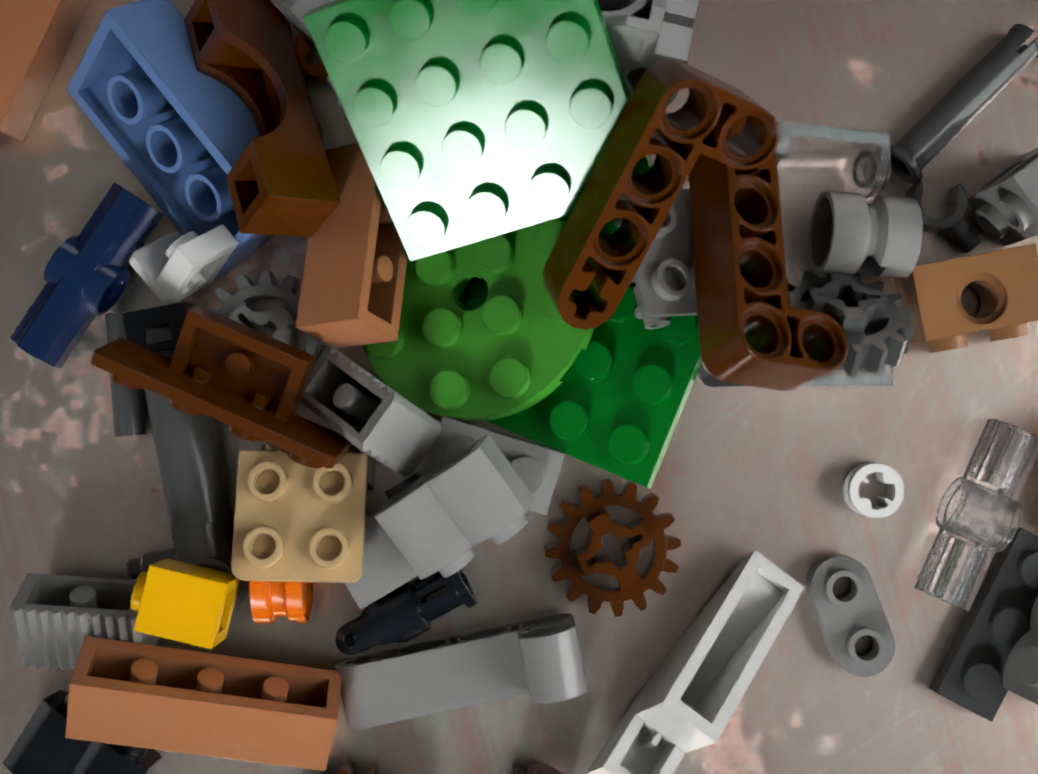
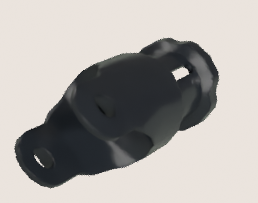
M463 569L446 578H443L440 572L437 571L422 580L419 578L412 583L407 582L368 605L360 617L348 622L338 630L335 638L336 646L340 652L346 655H355L375 645L408 642L430 630L431 621L463 604L470 608L478 604V601ZM448 586L446 592L429 601L426 600L428 595Z

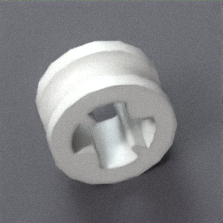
M864 462L857 464L848 471L843 479L842 494L848 507L857 514L880 519L889 517L899 509L904 501L905 487L903 479L895 469L886 464ZM874 473L877 482L886 483L887 486L886 496H877L880 504L873 507L870 499L859 496L860 483L869 484L866 476Z

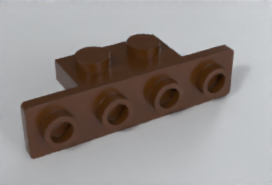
M197 305L187 311L172 359L123 338H118L95 349L90 363L109 372V377L117 384L132 389L146 388L168 398L169 404L180 412L190 415L205 414L227 424L228 430L239 438L253 442L266 441L287 451L290 459L300 465L310 468L325 467L332 469L348 452L351 444L338 432L295 414L316 356Z

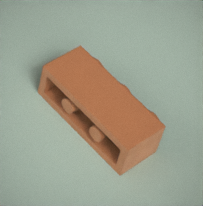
M359 143L327 149L325 152L330 169L338 183L340 203L312 237H308L295 328L336 349L398 341L407 252Z

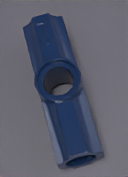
M114 182L79 236H72L65 240L50 258L44 271V280L47 283L28 309L20 324L16 327L10 339L31 356L55 368H62L95 317L108 312L122 296L130 280L131 272L128 269L130 257L134 251L145 245V242L158 226L164 214Z

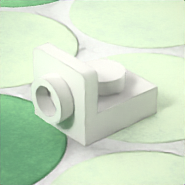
M223 224L200 236L196 231H190L183 236L174 232L134 251L129 259V263L164 305H169L211 284L239 243Z

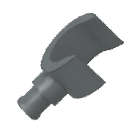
M922 180L908 189L905 197L916 199L921 208L923 232L935 233L943 231L951 242L954 240L957 242L964 253L970 252L981 242V239L970 229L971 224L964 217L968 198L966 190L961 183L949 189L948 212L943 219H934L923 210L921 204L923 195Z

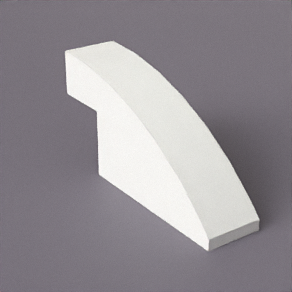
M754 550L749 553L709 600L655 670L587 771V774H674L685 753L716 743L805 587L758 551Z

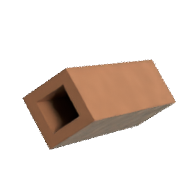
M0 0V135L2 133L21 143L24 142L90 0Z

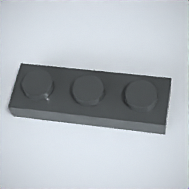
M1011 527L929 687L935 693L991 722L1008 692L1007 689L1003 688V673L1007 658L1018 640L1031 630V612L1038 596L1037 535L1021 527Z

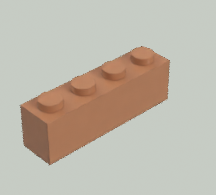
M85 636L69 683L65 738L326 771L338 722L342 676L339 671Z

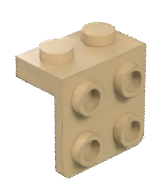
M270 443L261 445L260 451L239 450L231 559L232 574L242 581L357 582L362 577L364 569L367 490H374L375 465L369 455L360 453L356 446L350 445L348 452L332 469H328L325 467L310 468L300 465L289 458L286 450Z

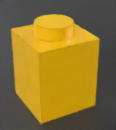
M170 558L149 565L148 572L142 571L133 588L131 609L138 611L133 631L212 650L227 638L240 579H237L232 573Z

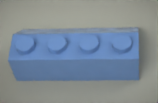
M140 0L109 9L104 14L66 90L182 236L190 231H196L200 236L223 224L238 241L239 244L215 277L219 279L276 236L240 233L226 181V176L251 140L259 137L257 124L248 107L231 89L216 79L197 71L184 23L185 18L171 0Z

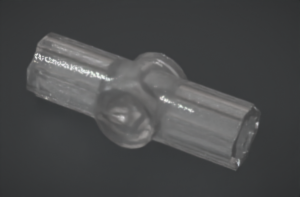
M987 419L963 476L956 478L950 484L941 499L936 515V525L940 529L914 586L915 589L964 611H970L994 554L1004 550L1018 530L1022 516V506L1017 501L1038 456V437L1036 434L1017 425L997 419Z

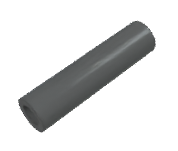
M128 312L105 314L107 344L118 338L126 339L121 314ZM110 378L114 437L146 435L143 389L127 388L117 384Z

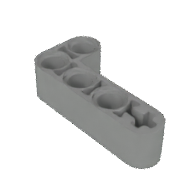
M568 613L543 616L365 654L344 660L335 665L336 671H339L342 676L341 696L349 729L353 730L381 726L530 694L531 701L537 704L560 702L580 696L589 689L573 615Z

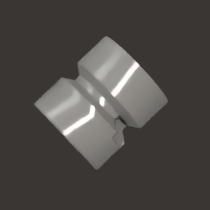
M822 192L815 203L809 231V255L813 270L816 273L823 274L845 273L853 275L862 266L864 273L869 277L894 279L909 277L915 269L919 258L923 236L922 212L918 201L912 197L877 195L872 204H867L865 197L860 193Z

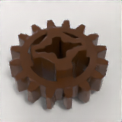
M610 479L602 480L601 494L595 496L584 485L579 486L578 491L582 502L575 507L571 503L562 500L558 505L567 518L564 523L548 522L547 530L554 536L559 537V543L544 547L545 557L561 559L562 563L550 573L553 582L569 578L571 584L566 591V598L573 602L583 593L588 596L587 608L589 613L596 614L601 607L602 601L610 602L615 617L622 616L624 601L632 599L641 611L646 609V599L643 593L650 588L654 592L664 595L667 590L658 578L662 571L677 573L679 568L676 563L666 557L667 550L681 547V540L678 537L664 534V529L675 521L673 515L668 512L655 516L653 510L656 508L660 498L650 493L641 501L636 500L637 484L630 481L624 486L621 494L615 493ZM616 505L626 507L637 512L642 518L623 523L611 519L604 506ZM585 517L590 527L583 546L575 549V552L570 553L572 534L580 520ZM607 532H612L617 539L628 537V542L620 547L623 557L617 561H612L607 554L596 556V552L604 547L601 536ZM651 541H653L650 562L645 571L639 575L636 564L641 549L650 545ZM595 572L604 573L615 577L620 587L598 586L583 576H589Z

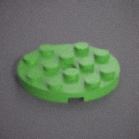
M570 214L411 262L409 257H407L398 341L362 345L370 364L382 381L423 411L459 421L480 422L508 417L528 409L551 394L563 383L560 379L572 366L581 349L586 350L594 328L578 329L567 324L559 314L543 284L542 273L545 263ZM473 277L484 279L488 285V297L485 303L475 310H465L463 304L459 302L465 287L474 280Z

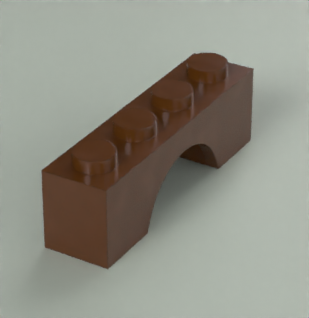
M195 0L184 19L197 71L216 79L231 89L248 107L259 131V137L251 140L226 176L240 233L312 237L340 203L338 196L339 188L335 176L332 175L324 149L321 126L316 121L307 92L306 76L300 68L292 42L290 23L270 0Z

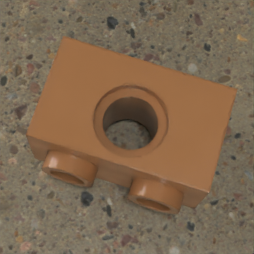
M1036 243L917 265L909 277L894 279L897 294H901L904 297L901 308L912 309L914 312L911 324L915 326L910 344L928 341L930 353L967 347L966 334L988 330L990 342L1030 335L1027 322L1038 321V251ZM966 286L974 288L981 299V308L975 317L966 313L961 304V294Z

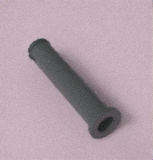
M1014 24L1008 31V34L895 145L887 144L881 150V157L888 168L903 181L909 184H917L923 178L921 170L1034 58L1038 57V37L1028 46L1022 45L1035 31L1026 25Z

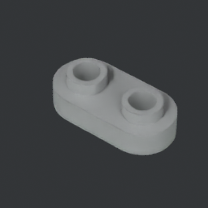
M829 554L819 558L807 573L806 592L831 657L840 667L855 676L868 677L880 673L889 665L893 658L895 640L870 573L862 563L843 554ZM840 577H848L851 582L850 592L843 598H836L832 590L834 582ZM870 635L873 640L872 650L864 656H858L855 652L856 641L862 636Z

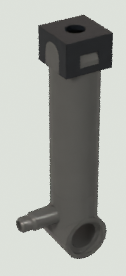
M179 302L123 313L121 315L126 340L172 359L187 311L196 305ZM145 388L144 394L174 548L147 553L140 558L130 559L126 563L127 575L131 579H137L142 571L148 572L149 565L166 558L232 573L231 559L234 521L214 418L205 414L190 415L180 412L169 404L168 398ZM240 580L234 608L247 597L249 581Z

